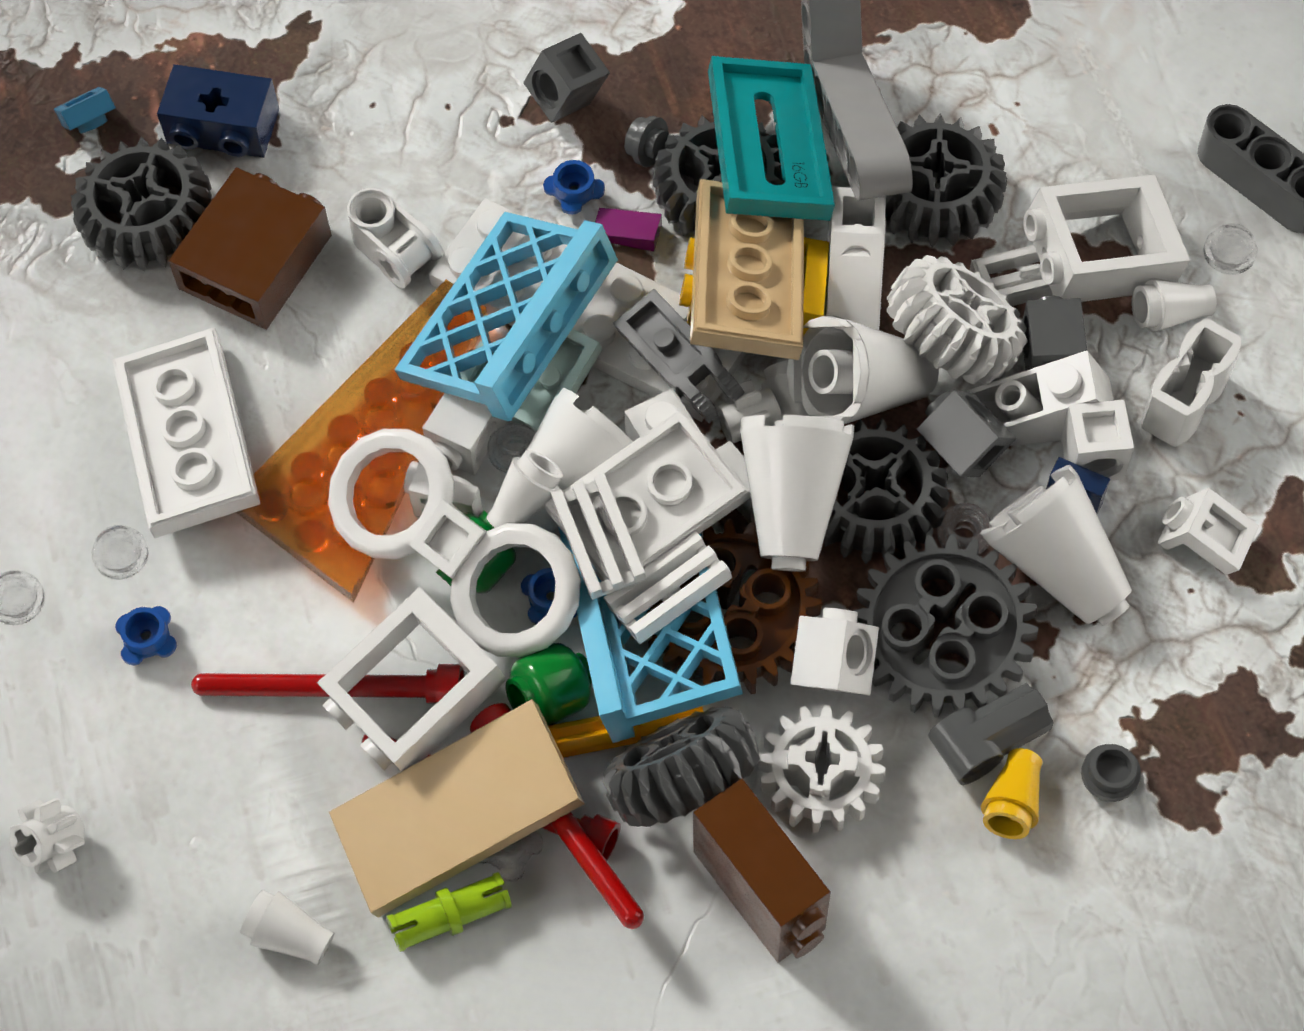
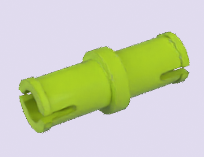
M495 872L492 876L452 892L447 887L435 892L436 898L397 914L387 915L388 925L392 934L415 925L412 928L395 934L396 938H394L399 952L448 931L451 936L464 932L463 925L500 910L512 908L507 889L501 891L505 883L500 873ZM501 891V892H499V893H497V894H494V895H492V896H489V897H487V898H483V897L488 896V895H490V894H493V893H495V892Z

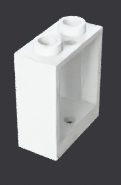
M1155 175L1040 187L1029 210L1024 215V231L1028 240L1033 241L1040 259L1042 279L1045 284L1050 285L1053 296H1059L1063 299L1081 298V302L1132 296L1134 289L1137 286L1145 285L1149 279L1178 282L1191 261ZM1121 214L1138 255L1082 262L1065 220Z
M419 586L317 683L330 696L322 706L345 730L356 723L368 736L360 746L377 764L385 770L394 763L402 772L425 759L507 679L498 665ZM420 624L468 674L399 740L394 742L347 692Z

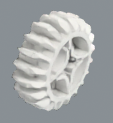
M926 255L923 259H915L910 266L904 268L891 286L892 290L887 296L889 303L887 312L894 319L892 325L895 330L905 335L903 341L906 344L912 345L919 352V357H925L931 361L935 369L942 368L946 370L951 378L954 379L962 376L967 383L975 384L978 381L987 385L993 380H999L1004 373H1008L1016 364L1019 356L1022 354L1023 347L1028 341L1024 334L1027 328L1024 322L1018 319L1020 316L1018 309L1008 304V296L1000 294L994 288V283H988L981 278L979 271L973 273L966 269L963 263L957 262L953 264L947 257L940 256L936 259L933 256Z

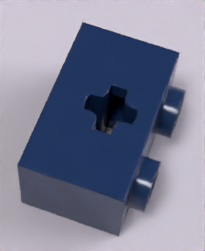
M173 64L157 116L167 144L181 145L183 149L187 150L201 148L221 151L234 157L248 155L264 158L279 112V105L272 78Z

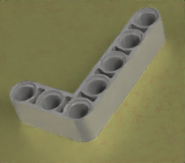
M801 0L804 64H811L819 113L856 200L860 201L911 192L913 179L908 151L862 53L860 0Z

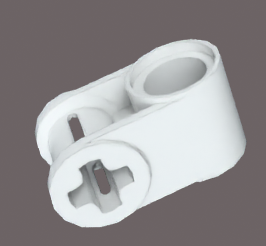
M366 188L356 192L350 198L347 211L354 245L373 261L396 286L405 288L410 284V276L429 260L437 261L442 257L444 253L442 246L433 232L421 221L414 219L388 193L381 189ZM373 219L381 220L374 224L365 223Z

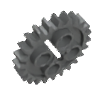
M950 534L945 548H937L932 535H926L925 551L918 552L909 541L904 542L903 560H898L888 552L884 554L886 574L874 569L868 571V581L875 590L859 588L857 591V600L867 607L853 610L858 612L857 623L879 627L874 666L878 665V668L873 673L872 684L876 687L891 681L889 700L892 702L898 700L905 692L911 695V712L915 713L924 700L931 702L932 712L936 718H939L944 703H952L956 712L965 708L966 700L972 699L976 706L981 708L987 705L986 692L988 690L998 697L1007 694V686L1003 680L1004 677L1016 682L1022 680L1023 670L1015 661H1032L1034 650L1022 642L1037 640L1038 627L1024 623L1036 617L1037 605L1020 603L1029 595L1030 585L1029 583L1011 584L1016 576L1017 566L1011 564L999 570L997 568L999 552L994 549L984 558L978 556V539L974 538L965 551L958 549L955 534ZM939 578L946 580L953 589L947 595L935 597L928 594L923 589V585L928 580ZM968 586H973L976 592L968 597L956 611L954 629L950 627L944 628L934 642L930 654L920 665L915 664L913 659L933 640L935 621L942 624L946 622L956 607L961 594ZM985 609L994 612L999 617L1000 622L991 628H980L975 626L969 617L975 611ZM900 622H909L920 630V634L913 640L900 641L890 634V629ZM952 653L961 656L966 661L967 667L955 674L942 671L936 662L941 656Z

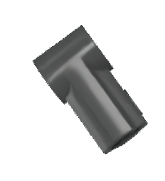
M1025 683L976 711L967 707L953 712L938 722L930 730L928 736L960 785H967L979 780L995 769L1003 760V756L1008 754L1010 750L1019 748L1050 731L1054 722L1050 716L1048 705L1037 689H1033Z

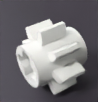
M750 379L739 383L745 393L736 401L724 394L727 402L718 405L716 411L721 429L727 441L732 443L742 441L740 428L741 420L744 417L766 415L765 426H775V421L782 420L778 402L769 387L755 391L753 382Z
M54 798L45 803L39 799L17 810L22 823L10 828V846L14 856L21 864L27 867H34L35 873L40 874L48 869L56 873L77 862L72 850L84 845L85 831L82 819L73 808L61 805L60 800Z

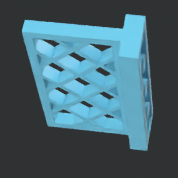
M504 212L394 369L399 379L485 404L492 417L510 422L618 261L603 225L584 220L579 229H574ZM512 232L529 236L530 241L502 251L503 245ZM562 244L567 245L560 257L545 263L542 252ZM536 256L538 266L510 277L508 266ZM498 270L501 271L502 281L477 291L475 290V286L481 277ZM543 281L533 297L518 303L516 291ZM508 295L511 306L483 317L481 305ZM473 309L476 320L448 331L447 326L454 316ZM516 321L505 338L491 343L489 331ZM476 336H481L482 347L458 357L455 356L454 345ZM445 349L448 361L428 369L419 367L427 356ZM488 361L474 383L462 380L460 372Z
M559 528L561 541L573 554L566 535ZM575 559L581 578L579 606L577 609L578 620L599 716L613 743L636 737L633 726L743 694L716 590L705 597L706 603L699 601L656 632L657 638L642 658L625 650L624 645L631 636L630 632L623 624L620 627L618 618L607 606L604 596L591 599ZM708 567L701 570L699 576L709 570ZM648 608L646 611H644L634 619L638 621L640 618L645 616V614L650 608ZM692 610L711 619V624L699 641L677 632ZM715 640L717 642L718 650L711 648ZM670 642L691 651L677 674L655 664ZM703 658L723 666L726 678L704 686L689 680ZM629 665L636 668L632 674L630 673ZM648 674L669 683L660 699L640 705L637 704L635 693Z

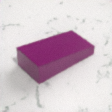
M599 207L595 223L603 225L610 243L654 252L662 227V214Z

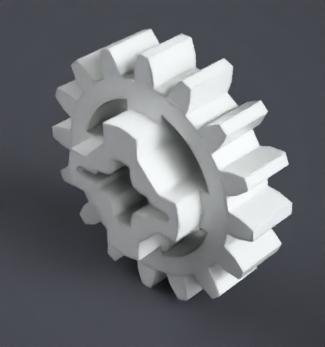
M830 705L823 706L820 717H812L811 712L806 706L800 707L799 722L794 724L790 719L783 716L779 719L778 728L781 736L767 733L764 737V748L769 753L759 754L761 759L758 762V770L766 773L760 777V789L762 793L775 792L771 798V810L774 813L786 807L791 810L789 825L795 827L805 817L811 819L813 833H819L822 820H831L834 828L837 831H841L844 826V815L849 813L854 819L861 821L866 810L863 801L871 804L877 803L880 789L875 784L884 782L886 767L876 764L882 759L883 747L882 744L867 745L871 739L872 728L867 724L855 730L852 727L853 712L848 710L840 720L832 718ZM810 738L801 746L795 745L804 739ZM839 741L845 744L851 751H847ZM820 752L825 753V764H827V774H824L823 785H818V773H815L816 763H819ZM790 785L797 786L806 797L797 793ZM841 791H849L840 798L830 800Z

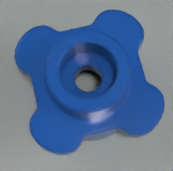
M569 160L561 163L555 169L553 176H548L543 183L544 192L547 195L555 196L561 203L562 211L570 215L578 214L581 212L584 204L591 199H600L605 193L604 182L600 179H594L592 168L579 160ZM572 186L579 187L577 190L570 189V187Z
M544 568L535 574H529L521 582V591L524 595L528 596L530 603L528 618L535 625L547 615L553 600L546 598L548 593H555L556 581L552 568Z
M155 606L153 608L139 607L122 615L117 620L115 629L124 643L121 657L125 663L135 666L139 665L145 658L157 655L167 658L175 652L177 642L169 633L168 624L171 621V615L166 608L162 606ZM144 632L151 633L150 638L146 640L142 639L141 635Z

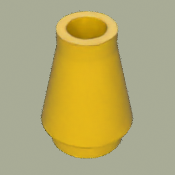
M1015 748L1009 751L1006 763L981 804V811L984 814L983 824L993 834L1007 839H1022L1029 834L1030 829L1038 824L1040 770L1043 761L1037 753L1024 748Z

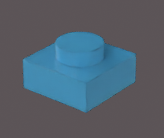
M97 87L54 108V111L64 128L68 130L78 128L81 134L106 123L108 120L105 113L116 107L107 89Z

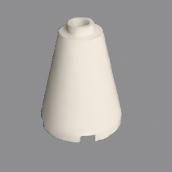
M821 316L809 320L803 326V328L809 329L803 337V349L800 359H788L787 379L789 393L793 402L802 403L809 416L844 421V424L929 396L935 389L939 376V368L935 369L933 363L927 358L919 357V352L912 345L906 344L903 341L904 338L837 316Z
M563 388L554 397L527 450H533L544 455L559 467L563 473V477L558 483L562 491L633 442L616 424L593 405L585 413L574 406V402L580 396L566 388ZM545 505L524 523L535 524L549 532H554L559 527L546 511Z
M766 415L744 417L741 420L740 433L760 555L762 558L772 559L771 569L806 571V561H817L854 438V426L852 424L844 426V421L803 415H783L782 420L775 421V426H765Z
M1066 465L1051 474L1055 483L1047 490L1044 486L1038 487L1035 484L1006 506L989 522L992 528L984 529L980 534L987 544L997 550L1012 564H1015L1018 569L1086 624L1098 620L1104 626L1118 618L1128 609L1130 605L1125 598L1131 593L1132 589L1079 475L1071 465Z

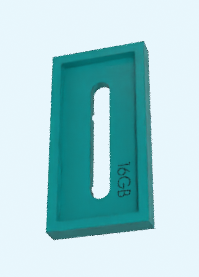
M711 56L708 78L726 213L830 221L835 202L811 64ZM755 100H765L772 106L774 123H776L775 130L783 180H785V183L782 185H773L765 177Z

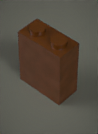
M236 167L168 260L178 289L267 330L332 236L325 206L309 194L300 193L298 195L280 187L273 179L264 174L256 173L253 175Z
M740 779L693 812L694 854L776 962L779 963L791 953L795 958H800L813 950L824 939L822 931L826 928L831 891L745 781Z

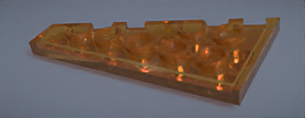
M447 279L253 474L261 504L235 512L353 603L375 558L351 548L334 527L328 506L330 478L341 456L361 437L381 429H410L424 436L422 427L444 395V392L400 380L394 369L454 285ZM481 305L480 307L484 317L487 315V308L484 305ZM473 309L454 316L447 326L448 331L476 320ZM479 336L454 345L455 356L458 357L473 351ZM445 349L427 356L419 367L428 369L448 361ZM389 452L374 458L361 471L354 486L353 505L358 520L367 531L375 535L387 534L405 495L404 481L407 469L412 461L419 462L415 456L407 452Z

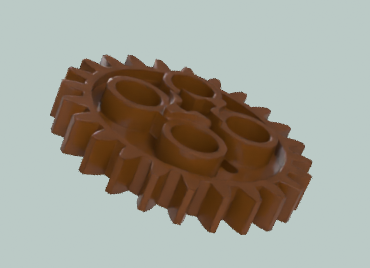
M727 519L723 533L716 534L713 527L710 526L703 531V541L706 546H710L719 561L722 560L732 572V578L717 588L716 591L721 609L727 610L724 614V622L729 639L735 636H743L753 642L750 647L745 649L731 647L739 680L744 682L747 690L752 695L756 694L757 678L763 676L774 687L778 685L777 667L792 673L799 616L816 617L821 615L822 600L813 597L818 594V579L805 578L809 574V561H806V571L797 572L771 569L772 559L762 558L760 555L758 538L755 537V523L750 522L743 534L735 533L732 519ZM749 569L756 570L740 589L739 606L732 605L746 572ZM699 572L693 577H691L689 580H687L685 583L680 585V588H684L686 585H688L693 580L698 578ZM763 592H771L778 595L781 599L773 604H765L759 602L755 597ZM659 600L657 603L650 607L647 613L652 611L654 608L659 606L664 601ZM704 616L697 622H683L677 632L699 641L711 624V619ZM657 635L651 636L652 638L648 641L649 648L657 638ZM715 640L711 648L718 650L717 642ZM670 642L663 652L665 653L662 659L663 668L673 671L682 666L691 651ZM706 658L702 659L689 678L690 681H693L696 676L703 678V686L726 679L723 666Z

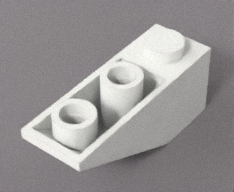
M833 187L835 207L831 220L828 221L829 254L825 316H837L879 330L886 196L857 201L851 188Z
M1088 351L991 382L988 385L985 384L967 390V392H973L1014 435L1016 440L1010 446L1061 441L1060 436L1070 404L1114 401L1109 376Z

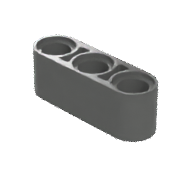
M1225 104L1212 109L1207 116L1198 145L1197 154L1199 160L1206 168L1282 226L1293 232L1303 234L1304 153L1248 111L1237 105Z

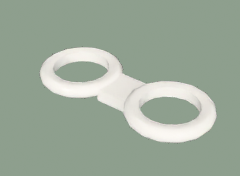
M381 429L357 440L341 456L330 478L328 506L334 527L351 548L372 558L399 559L414 552L420 553L452 578L450 601L457 625L481 649L495 656H528L548 648L567 631L579 606L581 578L573 554L556 534L535 524L506 523L488 531L484 530L453 506L454 480L448 460L431 439L410 429ZM389 452H407L415 456L425 468L429 481L428 502L420 518L408 529L394 535H375L367 531L357 518L353 505L354 486L361 471L374 458ZM512 547H530L539 551L551 565L556 581L554 600L547 615L533 628L517 634L500 633L492 629L480 615L475 599L477 580L484 565L497 553Z

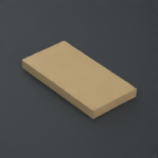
M700 179L696 199L690 344L799 360L803 349L804 219L727 214L722 182Z
M531 699L329 811V814L370 913L379 918L585 803L539 706Z

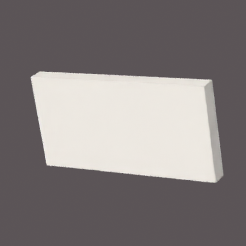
M215 327L113 360L148 528L154 539L261 504L221 341Z

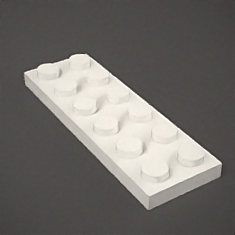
M484 198L429 273L431 285L448 293L504 212L517 213ZM512 232L503 245L502 251L530 241L529 236ZM562 244L542 252L545 263L560 257L567 245ZM532 256L507 268L511 277L538 266L536 256ZM616 262L572 329L600 342L602 351L592 367L655 397L671 388L622 337L613 325V322L653 289L686 322L688 307L679 306L680 293ZM498 270L481 277L475 286V290L477 291L502 281L501 271ZM543 281L516 291L518 303L533 297ZM508 295L480 307L481 311L491 314L511 306ZM513 321L508 324L513 326L516 321ZM712 348L723 363L722 365L731 375L734 374L747 354L746 352ZM708 375L695 386L713 404L722 392L711 375ZM684 396L680 398L690 416L702 422L704 418L692 407Z

